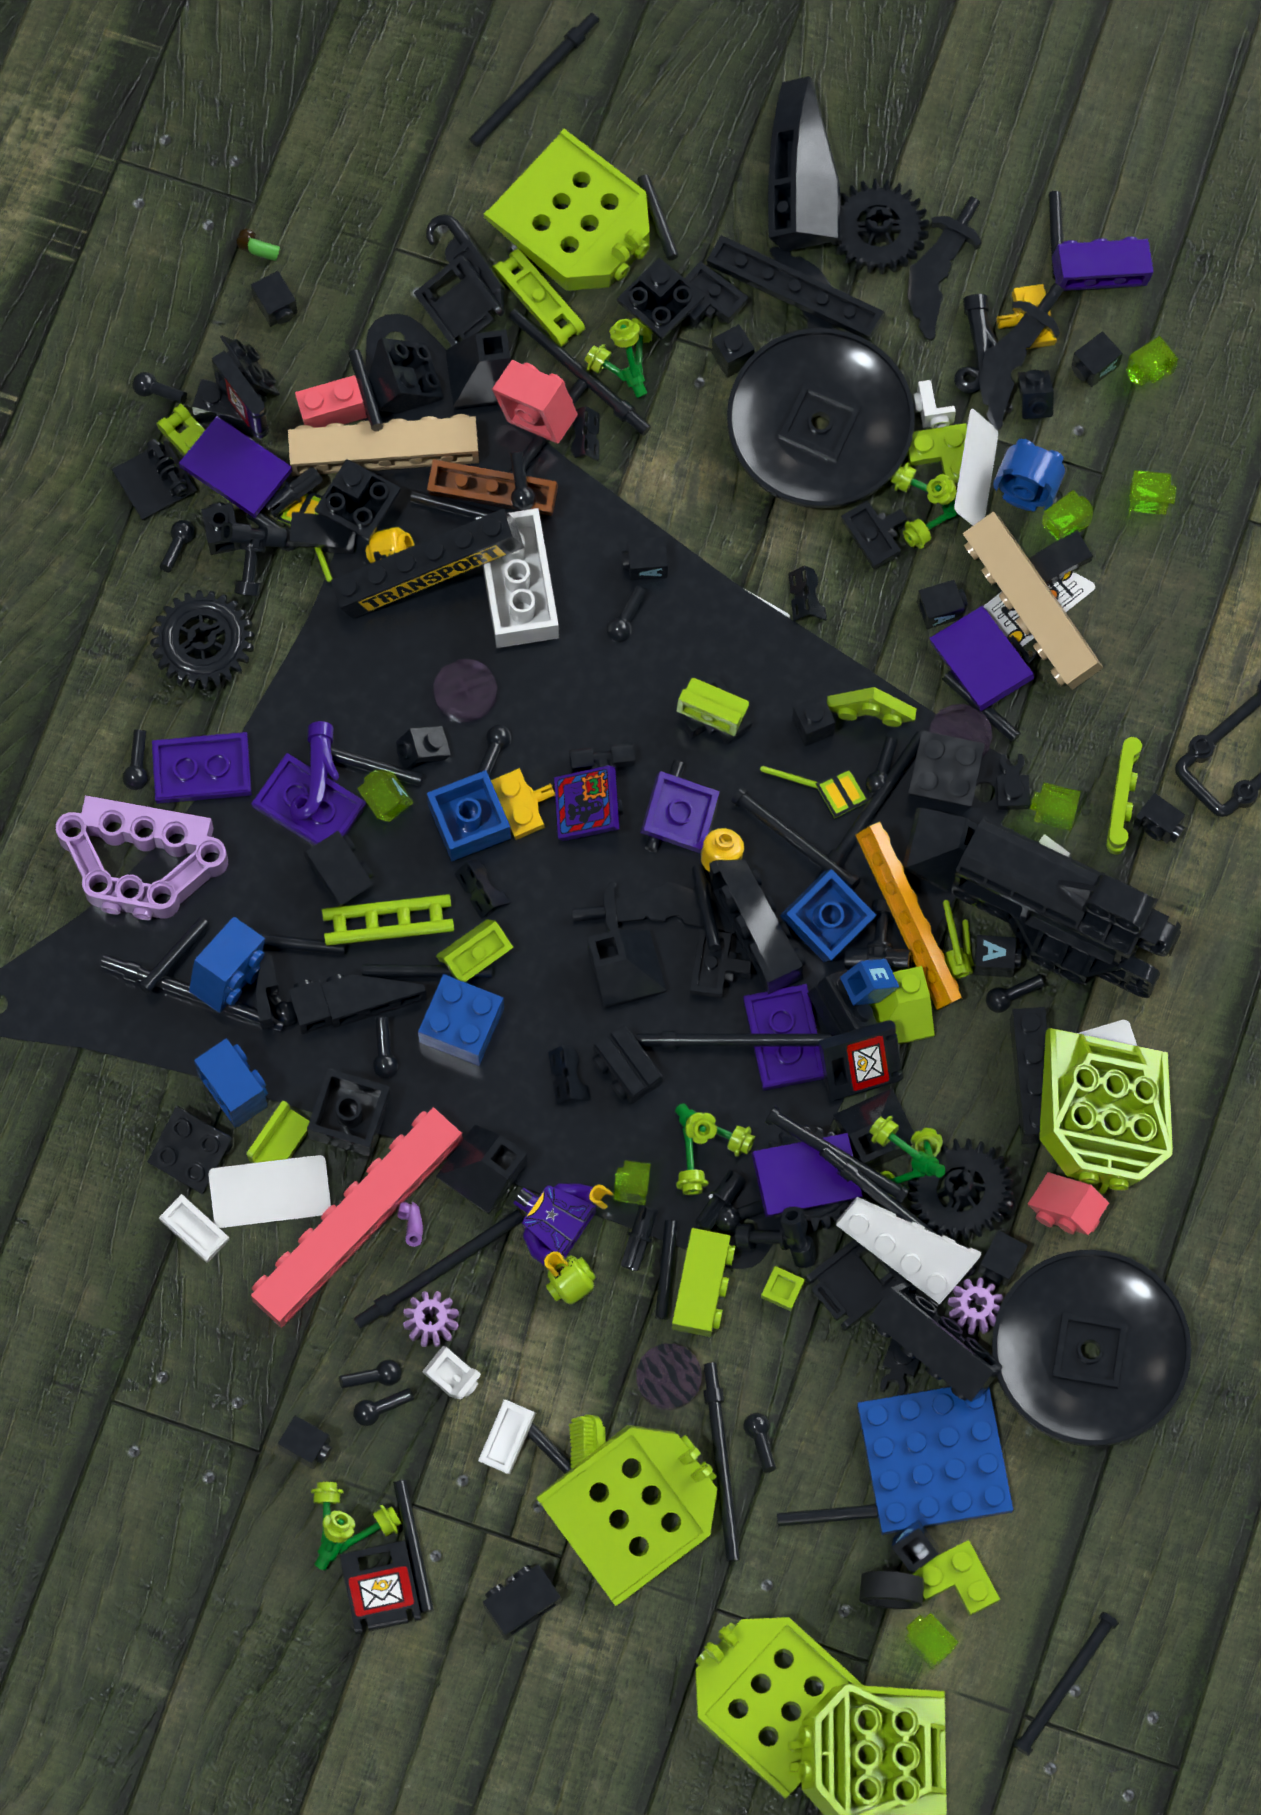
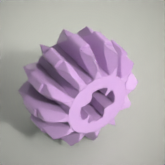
M978 1278L975 1287H973L970 1279H966L964 1281L965 1290L955 1286L953 1292L956 1297H951L948 1300V1305L954 1307L949 1312V1317L953 1319L960 1317L957 1324L961 1328L965 1324L970 1325L968 1329L970 1335L974 1334L976 1326H979L983 1334L988 1331L987 1323L994 1326L995 1315L998 1314L1000 1306L996 1304L1003 1300L1002 1294L991 1295L996 1287L993 1283L986 1289L982 1287L984 1283L982 1278ZM975 1300L977 1305L983 1304L980 1312H977L975 1308L969 1309L971 1301Z
M427 1291L422 1292V1302L413 1297L410 1299V1303L414 1309H404V1316L410 1318L403 1323L404 1329L412 1330L409 1335L412 1341L422 1336V1347L428 1345L429 1339H433L435 1347H439L440 1336L447 1341L452 1339V1335L447 1329H458V1323L452 1320L459 1316L458 1309H449L453 1304L451 1298H447L440 1303L441 1292L436 1291L432 1300L429 1299ZM433 1313L437 1314L436 1324L432 1325L431 1321L429 1325L425 1324V1315L431 1314V1317H433Z

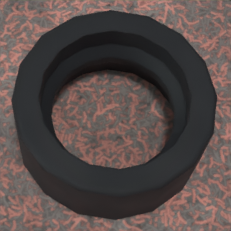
M869 1571L862 1573L859 1601L866 1605L889 1609L920 1608L923 1601L924 1579L916 1575L892 1571Z

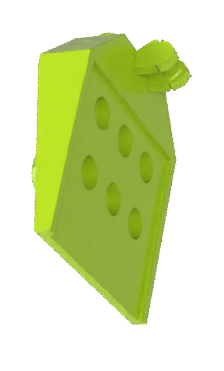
M566 129L560 132L540 156L494 205L484 213V218L566 291L610 287L616 280L621 281L624 279L635 259H642L650 248L646 191ZM584 182L588 184V186L585 188H578L575 186V184ZM557 204L568 205L566 209L555 208ZM606 204H613L616 206V208L612 210H607L603 208V206ZM538 225H545L548 227V229L544 231H538L535 229V227ZM592 225L597 229H595L594 231H586L583 228L585 226ZM566 247H574L577 249L575 252L566 253L563 251V249Z
M1053 1028L1046 1030L1039 1140L1067 1177H1072L1076 1181L1092 1185L1101 1195L1106 1193L1108 1187L1112 1190L1123 1191L1141 1181L1172 1156L1168 1052ZM1076 1077L1081 1080L1083 1087L1078 1084ZM1106 1083L1110 1085L1112 1093L1108 1090ZM1136 1089L1140 1092L1142 1099L1137 1095ZM1074 1114L1079 1117L1081 1124L1075 1120ZM1104 1120L1109 1124L1110 1130L1106 1128ZM1134 1126L1138 1129L1140 1136L1135 1133Z
M627 1425L536 1497L615 1606L710 1536L717 1487L712 1481L717 1477L709 1464L703 1462L700 1465L696 1459L701 1453L686 1435L680 1438L677 1433L672 1431ZM627 1459H636L639 1463L638 1471L632 1476L624 1475L622 1472L623 1463ZM595 1483H603L607 1488L606 1495L600 1500H593L589 1495L590 1488ZM651 1485L656 1486L658 1489L657 1499L651 1503L643 1502L642 1491L644 1488ZM613 1511H625L626 1521L622 1526L614 1527L610 1525L609 1517ZM670 1512L676 1513L678 1516L677 1525L671 1530L663 1529L661 1525L663 1516ZM635 1537H643L646 1541L645 1549L639 1554L631 1553L629 1550L630 1541Z
M789 1617L741 1619L736 1626L732 1622L726 1627L723 1626L718 1632V1638L721 1642L718 1645L709 1642L704 1647L705 1650L695 1661L699 1665L695 1671L697 1722L784 1799H787L801 1783L798 1772H789V1763L801 1762L802 1752L788 1750V1742L798 1741L801 1721L833 1687L864 1685ZM779 1653H787L792 1658L793 1664L786 1669L779 1668L774 1663V1657ZM756 1678L766 1679L770 1684L769 1691L763 1694L756 1693L752 1689V1681ZM815 1680L822 1685L823 1692L815 1697L810 1696L804 1690L805 1683ZM736 1702L742 1703L746 1706L748 1713L743 1718H734L728 1711L730 1705ZM793 1705L800 1711V1717L796 1721H787L783 1718L781 1710L785 1706ZM764 1730H771L777 1735L778 1741L773 1746H764L759 1741V1734Z
M862 1685L833 1687L801 1721L798 1741L788 1742V1750L802 1752V1761L789 1763V1772H798L799 1779L802 1782V1791L824 1815H947L945 1691ZM859 1714L865 1719V1727L863 1729L858 1724ZM897 1715L902 1720L901 1730L895 1724ZM860 1748L865 1753L866 1758L864 1764L859 1760L858 1751ZM897 1750L901 1752L903 1757L901 1765L896 1760ZM860 1783L864 1785L866 1790L864 1799L859 1794L858 1788ZM898 1784L903 1789L902 1799H899L896 1794Z

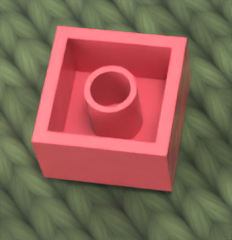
M511 360L492 388L508 423L559 444L578 416L573 405V399L569 396L565 387L564 380L552 373L549 375L544 374L529 363L521 364Z

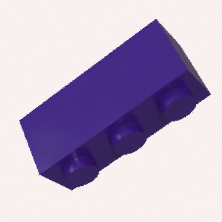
M1126 237L1119 241H1108L1101 238L1084 243L1068 240L1058 244L1052 255L1055 282L1064 291L1147 286L1154 273L1148 239Z

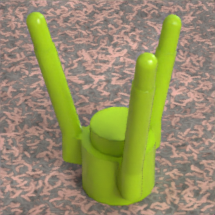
M944 900L945 916L953 950L944 953L945 962L952 977L959 979L973 973L971 967L974 966L971 956L969 922L966 919L962 921L963 948H960L950 902Z

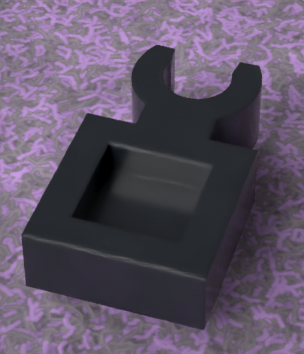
M1006 754L1001 755L999 767L1005 775H997L996 778L997 810L1030 808L1029 775H1020L1024 766L1022 754H1018V764L1015 766H1009L1006 763Z
M892 1338L882 1368L891 1372L883 1377L880 1391L884 1392L888 1383L895 1382L899 1386L897 1396H901L906 1388L903 1377L914 1378L920 1360L918 1358H910L900 1349L901 1345Z

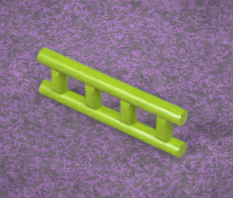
M450 894L322 909L323 921L333 920L334 932L324 933L325 944L330 946L454 931L453 919L443 920L442 908L451 907ZM429 909L430 921L411 923L410 911ZM397 913L398 925L379 927L378 915ZM365 917L366 929L347 931L346 919Z

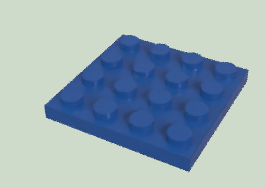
M952 1387L857 1403L881 1535L901 1532L918 1519L924 1527H931L1013 1512L989 1387L980 1398L972 1402L958 1398L951 1391Z

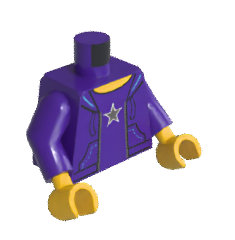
M559 1183L554 1187L547 1185L538 1197L523 1188L513 1204L528 1213L522 1222V1227L524 1229L523 1239L531 1257L547 1267L551 1274L557 1277L559 1274L555 1267L560 1263L568 1266L565 1257H567L596 1214V1206L591 1203L596 1204L601 1209H606L608 1205L602 1202L601 1199L604 1195L609 1194L612 1196L613 1193L603 1185L592 1187L584 1184Z

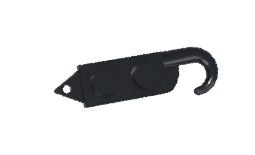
M447 214L438 215L433 218L426 229V238L429 244L433 245L435 243L433 238L434 230L440 225L447 226L454 236L445 250L447 261L451 263L459 255L465 256L504 309L503 291L506 288L459 221Z

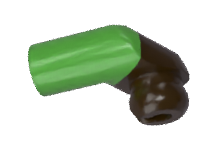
M243 229L239 232V237L236 239L239 249L258 257L276 261L279 246L255 239L256 234L250 229Z

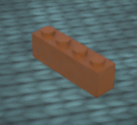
M433 459L427 488L429 494L517 510L511 503V494L515 489L513 473ZM526 476L528 487L536 495V502L531 509L538 508L539 514L553 516L558 489L557 481Z

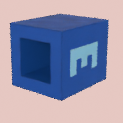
M887 959L860 961L840 977L853 1005L879 1003L899 988Z

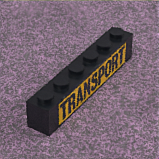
M503 508L331 581L339 608L354 619L524 548L516 520Z

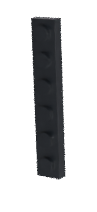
M722 235L706 260L708 266L868 341L872 339L885 317L883 310Z

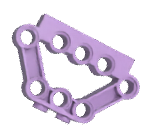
M85 796L81 813L68 812L63 814L56 823V833L59 842L65 850L70 852L82 877V887L88 902L96 907H100L103 912L118 915L120 911L133 913L135 918L141 920H151L152 917L160 919L172 917L186 898L211 877L222 875L228 866V856L224 844L219 839L212 837L214 828L211 818ZM112 822L121 824L120 829L115 832H108L105 829ZM77 827L81 829L80 834L75 837L65 835L70 828ZM143 828L153 830L149 837L141 838L137 836V833ZM173 834H182L184 836V839L177 844L168 841L169 837ZM89 837H101L107 844L112 846H118L124 842L133 843L141 851H151L156 847L162 848L173 857H181L187 853L191 855L164 878L148 884L143 883L135 875H125L121 878L111 877L104 870ZM210 852L219 854V858L214 862L203 860L204 856ZM98 882L108 884L107 888L102 892L91 890ZM129 888L139 890V893L133 898L123 896L124 892ZM166 893L171 896L170 900L164 904H158L154 901L160 894Z

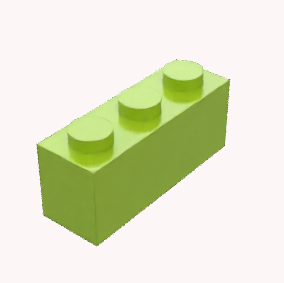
M695 1228L691 1229L672 1330L711 1337L712 1329H719L723 1310L717 1309L719 1296L726 1297L729 1278L723 1277L725 1265L732 1266L736 1247L730 1245V1235Z

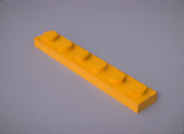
M878 822L855 834L908 949L911 950L916 967H923L929 994L936 1010L961 999L958 983L952 977L947 967L944 953L934 939L931 925L920 909L917 895L907 881L903 865L897 859L890 844L888 833L883 829L881 823Z

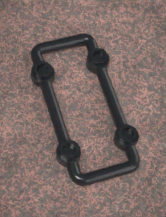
M1261 680L1256 689L1257 693L1207 736L1197 735L1193 737L1189 743L1188 752L1177 761L1175 766V772L1180 781L1214 815L1219 817H1226L1239 807H1251L1256 802L1258 790L1261 789V772L1251 781L1241 780L1237 782L1232 790L1231 798L1224 804H1221L1190 773L1188 768L1195 762L1204 763L1212 757L1214 745L1261 706Z

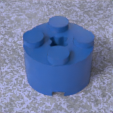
M1019 439L1015 445L1007 449L993 483L994 489L997 492L999 488L1004 493L1002 498L1017 508L1036 511L1037 507L1045 506L1044 510H1047L1052 506L1065 475L1064 457L1057 451H1047L1035 446L1029 440Z

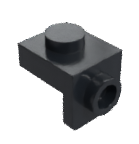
M1049 370L1018 372L1017 383L1022 400V418L1052 417L1054 391Z
M442 726L410 728L396 741L397 755L401 759L404 769H412L418 762L446 760L451 755Z

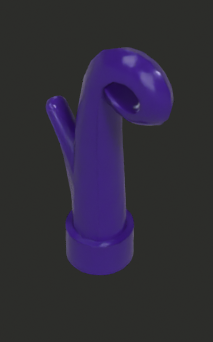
M317 721L308 726V742L310 743L311 757L310 794L298 795L291 802L290 814L297 820L308 819L317 812L323 799L328 773L334 780L339 779V774L334 766L331 754L334 727L327 722Z

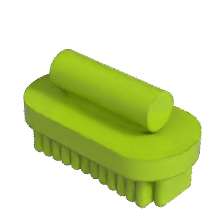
M584 1415L571 1419V1422H573L569 1424L572 1447L571 1468L575 1467L606 1442L605 1427H603L601 1419L596 1415Z

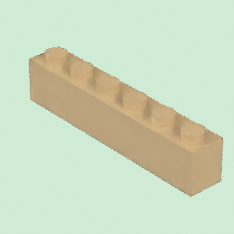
M457 414L445 419L427 416L417 421L392 419L388 423H383L384 427L379 431H373L369 421H362L357 425L347 426L341 423H331L326 427L318 428L301 425L295 429L288 430L292 476H299L310 467H314L319 474L338 473L346 459L369 471L431 467L433 459L457 464L479 463L476 416L469 417L466 414Z
M994 511L963 533L968 541L964 544L966 550L974 560L980 558L985 565L981 570L991 585L994 583L998 584L1002 590V593L998 596L1008 610L1012 608L1016 610L1020 616L1016 619L1017 624L1026 635L1031 633L1036 639L1037 643L1033 647L1043 660L1049 658L1054 666L1050 671L1061 686L1066 683L1071 689H1074L1104 668L1004 522Z

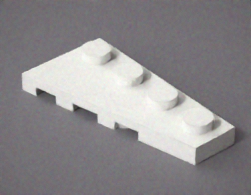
M859 1197L855 1198L836 1222V1226L938 1304H941L981 1257V1252L971 1247L970 1249L963 1247L944 1235L941 1237L925 1230V1227L920 1224L905 1221L896 1217L895 1213Z

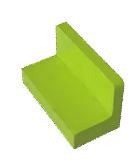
M691 678L686 690L683 689L678 699L676 711L735 736L749 707V701L696 678Z
M487 919L438 953L436 957L440 962L446 964L455 979L466 982L514 947L498 923Z
M283 1100L248 1150L247 1157L251 1163L290 1159L308 1134L309 1120L290 1109L289 1104Z

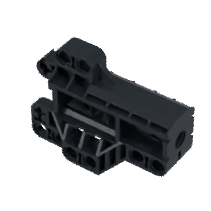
M986 816L979 823L955 871L951 890L954 896L1009 923L1029 961L1078 984H1084L1087 977L1095 975L1134 995L1150 998L1158 982L1160 972L1154 966L1134 956L1140 947L1155 955L1166 957L1169 954L1170 957L1181 934L1179 922L1175 926L1168 922L1169 916L1155 910L1158 902L1157 898H1153L1130 885L1109 877L1103 872H1098L1073 860L1072 857H1067L1048 848L1038 841L1036 842L1013 831L1011 828L1009 829L988 819Z

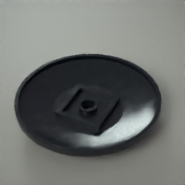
M810 328L790 332L770 341L756 351L748 359L735 379L727 410L729 439L733 451L745 472L771 495L791 504L810 508H834L849 505L865 499L882 488L895 475L904 462L911 446L915 424L914 404L909 386L904 375L893 360L870 341L846 331L829 328ZM816 416H823L828 420L829 425L825 429L820 430L813 427L811 421Z
M1077 1250L1058 1254L1040 1262L1023 1274L1012 1286L1004 1298L995 1320L992 1336V1357L1003 1366L997 1374V1379L1003 1393L1018 1414L1030 1425L1062 1442L1089 1447L1108 1446L1140 1436L1154 1427L1168 1414L1177 1402L1188 1377L1191 1364V1337L1180 1303L1164 1281L1154 1272L1137 1261L1120 1254L1101 1250ZM1085 1343L1095 1344L1099 1349V1356L1095 1359L1085 1358L1081 1353V1346Z

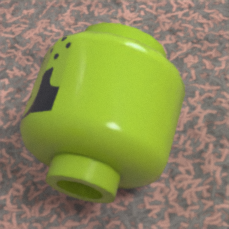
M569 1255L565 1257L568 1266L560 1263L555 1267L559 1274L557 1277L553 1276L548 1270L547 1274L550 1283L545 1286L556 1302L562 1298L564 1302L572 1305L593 1291V1280L596 1279V1276L582 1256L577 1259L575 1256Z

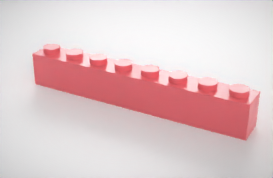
M434 1107L428 1113L425 1111L420 1113L412 1123L414 1128L406 1136L401 1134L389 1146L391 1151L383 1160L377 1158L366 1170L368 1175L360 1183L358 1181L353 1182L343 1195L346 1198L338 1206L331 1205L321 1216L323 1221L314 1230L309 1228L302 1234L298 1240L300 1245L292 1253L287 1251L275 1263L276 1270L269 1277L263 1275L252 1287L254 1292L251 1294L253 1302L278 1326L282 1328L399 1208L400 1203L404 1202L463 1141L462 1133Z

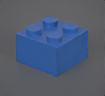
M487 770L427 793L428 807L451 862L511 839L509 822Z
M832 869L824 871L780 915L784 922L823 962L831 961L876 916Z
M233 917L194 960L189 992L219 1013L227 1005L233 1006L242 994L241 989L247 983H254L258 977L260 962L265 955L263 952L265 938L236 917Z
M443 974L419 1028V1042L479 1066L504 1010L503 997Z
M226 1038L196 1058L194 1062L199 1078L236 1129L268 1107L265 1098L268 1092L265 1088L266 1083L258 1071L255 1069L250 1072V1067L246 1062L248 1059L238 1044L232 1046Z

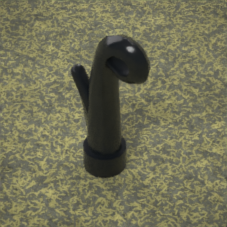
M972 294L963 298L964 314L968 316L977 368L962 367L955 374V385L965 393H973L980 390L979 378L985 350L998 343L989 321L988 297L984 294ZM971 375L975 378V381L969 383L963 377Z

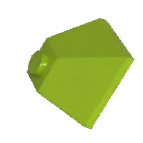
M919 966L893 972L899 988L879 1003L869 1004L877 1022L891 1020L895 1023L898 1045L934 1037L931 999L923 967Z

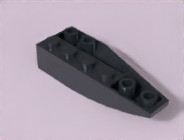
M810 76L782 82L772 130L768 181V238L783 251H791L840 240V181L815 87Z

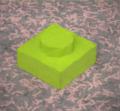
M774 1266L761 1298L791 1311L805 1279Z

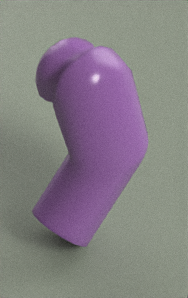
M402 1202L400 1203L397 1216L399 1219L408 1220L406 1243L409 1246L416 1247L422 1242L424 1229L420 1209L414 1202L412 1204Z

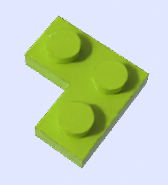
M966 423L915 431L908 451L910 466L941 461L943 474L949 476V480H953L957 488L967 432Z
M875 687L827 696L829 709L837 713L838 717L844 720H856L858 716L869 715L883 720L882 723L887 726L898 727L902 723L915 721L916 708Z
M969 1540L934 1557L914 1573L909 1571L910 1574L924 1579V1602L952 1587L956 1589L969 1616L1000 1601Z

